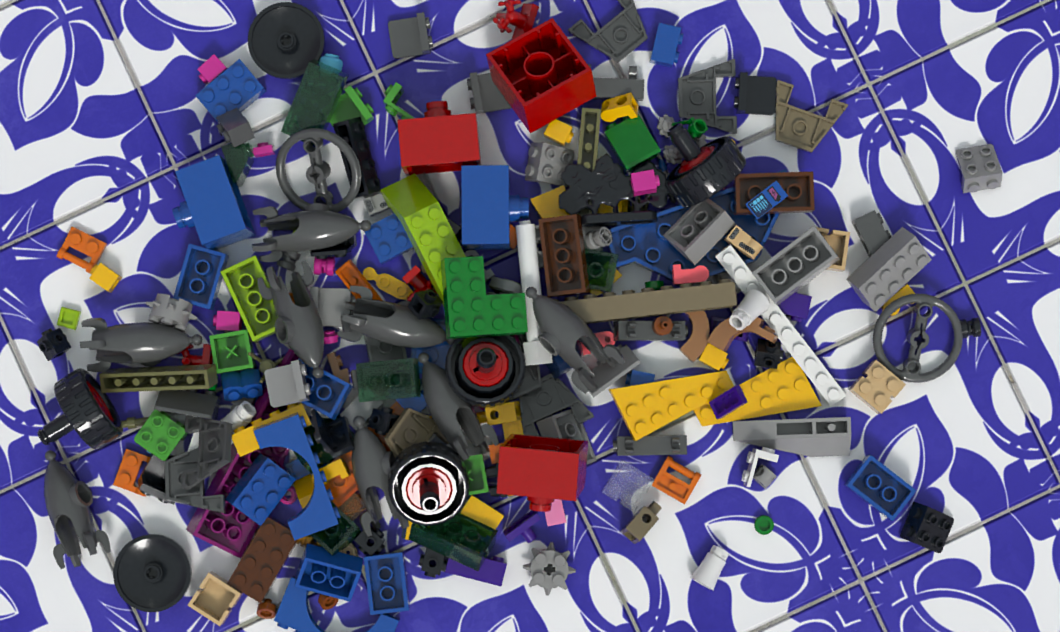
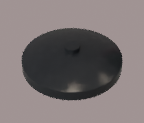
M281 2L268 6L255 17L249 29L248 48L252 59L262 71L275 78L294 79L307 74L317 65L324 51L325 36L319 20L309 9L296 3Z
M159 534L143 535L127 543L119 552L113 569L114 584L121 598L131 607L144 612H159L177 604L186 594L192 576L191 563L182 546L175 540Z

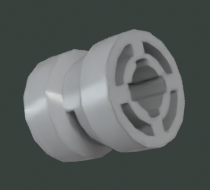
M601 227L587 232L585 242L591 250H596L610 245L612 234L608 228Z

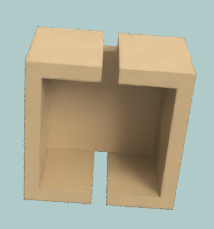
M816 227L840 258L826 270L845 271L850 232L832 230L830 235H826L829 233V229Z
M873 360L862 373L867 377L859 376L849 388V391L877 414H882L892 402L890 397L895 398L906 384L879 361Z
M211 571L208 572L199 586L201 589L196 591L187 606L218 626H221L230 615L231 608L235 607L243 593L227 584V580Z

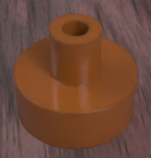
M667 316L657 317L652 323L653 331L659 336L669 334L673 328V323Z
M319 594L318 603L324 610L333 608L339 599Z
M265 599L264 602L258 604L257 615L259 617L272 619L276 616L277 607L272 604L271 599Z

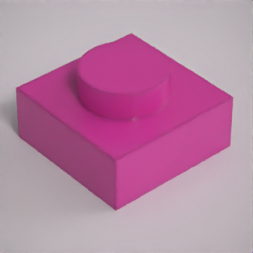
M268 142L257 144V147L253 148L256 158L275 155L274 147L269 145Z

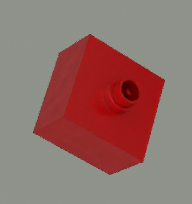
M553 18L486 54L492 81L530 133L597 97L591 68Z
M433 101L426 103L427 112H424V118L397 120L401 167L405 175L461 171V166L481 165L476 113L451 115V110H447V101Z
M511 434L500 445L496 494L527 496V500L530 501L529 509L539 512L551 511L552 502L555 499L576 501L585 487L588 441Z

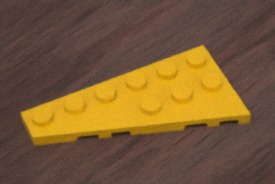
M790 357L780 362L777 369L769 368L739 384L748 403L725 417L716 419L709 402L693 411L701 426H708L822 405L802 368L793 357Z
M723 370L608 390L633 440L637 441L734 387L727 371Z

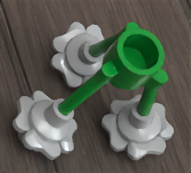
M667 114L659 117L657 129L660 135L669 138L670 136H668L667 131L677 123L689 124L688 131L699 147L707 144L704 133L708 130V127L704 120H695L691 117L688 120L675 122L673 117H669ZM665 145L663 153L666 161L673 165L676 163L681 164L683 157L674 145Z

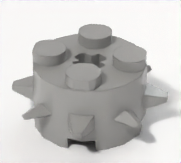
M157 294L154 301L146 302V305L152 308L148 319L150 322L162 323L185 332L188 322L190 320H197V317L191 313L192 304L181 298L177 300L170 298L168 294Z
M550 542L548 548L541 552L532 548L531 551L534 556L532 562L523 565L524 569L531 572L532 579L529 586L539 585L543 587L545 594L548 596L552 588L559 586L566 590L568 587L565 580L568 574L576 572V569L568 566L567 558L570 555V551L568 550L563 553L556 551L553 542ZM548 564H552V567H555V571H551V574H547V571H544V567H547Z

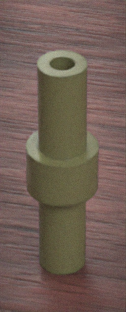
M129 417L127 420H121L123 428L128 427V429L137 428V426L144 425L149 417Z

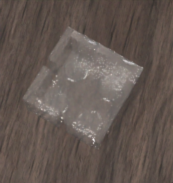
M621 459L601 492L615 501L618 498L621 499L619 503L635 513L643 500L641 494L648 492L655 479Z

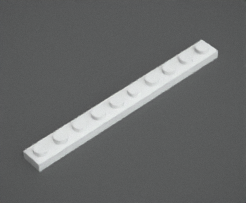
M729 244L717 253L715 257L744 295L749 290L755 289L767 297L769 309L761 314V317L771 329L775 330V335L778 336V339L829 405L832 407L846 397V393L779 306L772 301L732 245Z

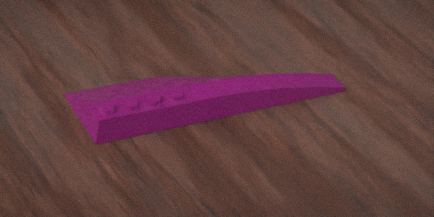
M290 348L278 367L289 365L291 361L298 360L299 357ZM266 385L263 395L258 398L254 405L256 414L252 421L262 418L264 421L270 418L269 414L274 411L280 410V412L288 410V405L273 408L270 405ZM251 422L245 427V429L252 426ZM232 443L231 462L217 471L205 496L223 494L226 499L260 453L284 470L283 464L289 449L267 447L240 457L234 443ZM226 500V513L197 508L186 530L192 535L241 559L259 525Z

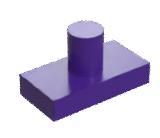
M740 385L732 387L709 402L716 419H721L748 403Z
M531 510L506 528L503 533L509 542L521 534L526 542L530 543L537 537L530 527L541 519L536 511Z

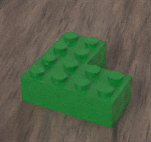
M483 256L444 258L441 260L447 339L518 335L528 332L525 293L486 295Z

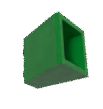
M639 114L637 118L633 119L625 116L622 118L623 122L619 124L614 122L608 125L606 131H604V136L620 165L624 168L625 174L632 171L645 160H652L658 157L661 152Z

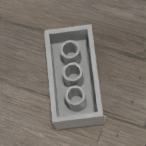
M813 226L753 271L752 274L772 301L779 305L840 258L819 230Z
M902 227L846 280L863 303L876 312L932 259L917 237Z

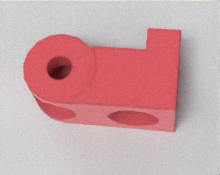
M681 264L672 265L673 285L704 282L709 277V270L702 265L694 269H681Z
M610 331L594 333L603 347L614 345L616 342L614 341V334ZM580 342L583 349L582 356L591 354V352L582 344V342Z

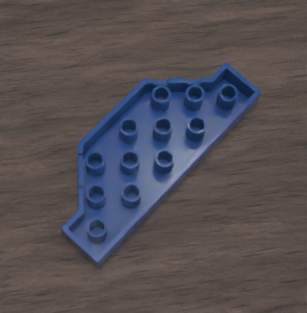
M784 169V170H781V171H778V172H775V173L787 172V169ZM734 187L717 192L709 198L727 212L735 222V225L739 226L752 239L764 246L779 214H764L758 220L752 214L735 215ZM681 205L658 212V221L655 223L620 225L609 229L612 234V242L608 245L616 269L635 263L673 282L672 265L681 264V269H694L702 265L707 267L709 277L727 272L715 255L729 245L724 239L733 227L696 265L686 259L663 236L690 209V207H682ZM734 248L746 265L757 261L761 253L760 251L756 258L752 260Z

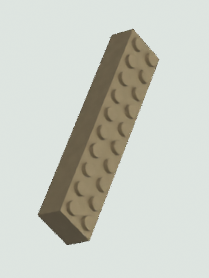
M721 279L718 284H712L711 281L699 282L700 286L686 283L680 284V288L675 289L672 285L661 286V290L654 291L653 288H643L640 293H635L634 290L622 291V295L608 292L603 293V297L591 294L584 295V299L579 300L576 296L564 298L565 301L560 303L572 309L586 324L737 307L738 299L736 283L731 282V279Z

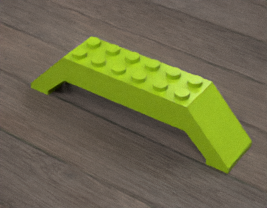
M414 173L380 191L388 207L391 208L401 221L438 297L443 301L442 305L444 307L441 260L444 258L466 257L439 202ZM482 337L466 338L462 342V347L464 348L471 341Z

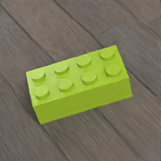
M255 255L220 271L252 341L258 342L275 334L277 316L273 299L265 300L258 288L257 279L261 277L266 287L271 288L259 258Z

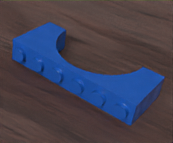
M298 412L253 429L260 449L283 447L293 450L308 462L313 472L314 489L309 502L298 514L287 519L294 541L339 524L337 519L341 518L337 507L333 508L331 500H334L331 490H326L324 482H327L324 471H319L317 466L320 463L317 452L313 453L310 447L314 445L310 434L306 435L304 428L307 427L303 416L299 417Z
M291 577L274 619L275 622H278L277 626L284 629L290 627L295 629V632H325L317 625L310 613L308 605L309 591L294 587L296 577ZM386 613L380 614L377 622L366 632H395L400 619Z

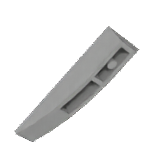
M851 417L732 421L733 441L809 457L850 456Z

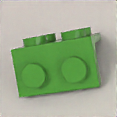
M397 82L394 86L390 85L385 92L386 97L383 100L386 111L394 117L396 114L399 115L400 119H413L414 117L395 105L404 93L403 87Z
M351 85L344 89L345 93L322 110L332 126L335 123L361 117L364 126L374 120L372 113H374L373 109L368 103L364 105L360 99L363 95L357 87L353 89Z
M154 410L134 437V441L160 460L165 461L180 440L183 441L188 434L185 432V426L182 423L174 422L164 411Z

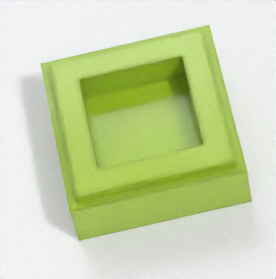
M61 307L57 325L76 330L81 312Z

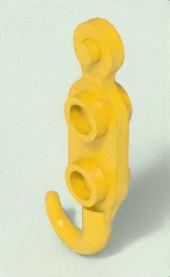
M367 267L363 271V276L366 280H374L380 290L397 299L407 300V297L413 292L406 283L389 274L383 273L379 275L371 267Z

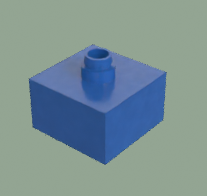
M218 155L175 171L186 200L180 203V207L177 206L172 209L179 228H184L187 225L189 228L195 226L201 244L214 251L256 236L232 168L225 159Z
M509 165L461 166L462 246L464 250H510V222H519L520 218L529 219V198H520V195H510Z

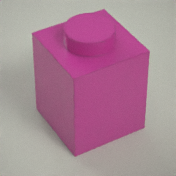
M213 54L197 69L201 73L198 77L205 84L211 83L227 67Z
M654 169L630 174L633 196L657 192V186H660L659 176L654 174Z
M217 311V315L213 317V326H216L218 331L242 330V317L239 312Z

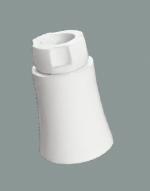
M749 290L741 303L733 311L729 319L730 325L736 330H743L749 326L758 316L769 309L767 297L758 290Z
M243 401L220 421L232 424L233 435V430L241 426L245 428L252 421L256 414V409L251 403Z
M713 545L710 552H707L705 558L690 578L714 591L729 553Z

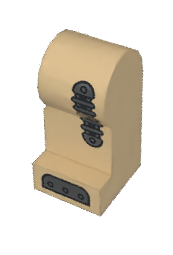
M737 225L733 227L724 239L752 260L756 258L763 248L761 244L752 239L751 236Z

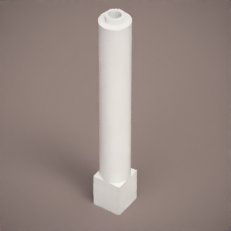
M530 220L519 221V225H516L515 228L522 293H525L528 332L526 333L527 342H523L526 366L553 363L552 354L543 347L538 339L541 331L534 315L533 299L526 296V289L528 287L536 288L537 295H542L535 224H531Z

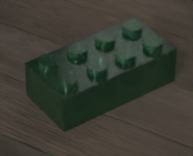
M315 59L309 61L281 132L292 136L304 129L319 128L327 130L349 74Z
M458 513L451 520L433 526L412 523L409 540L479 571L495 544L498 530Z

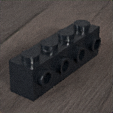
M361 117L333 124L335 134L350 145L359 161L361 185L355 198L380 191V180L377 177L375 162L371 156L370 145L366 138ZM340 150L351 187V167L346 156Z

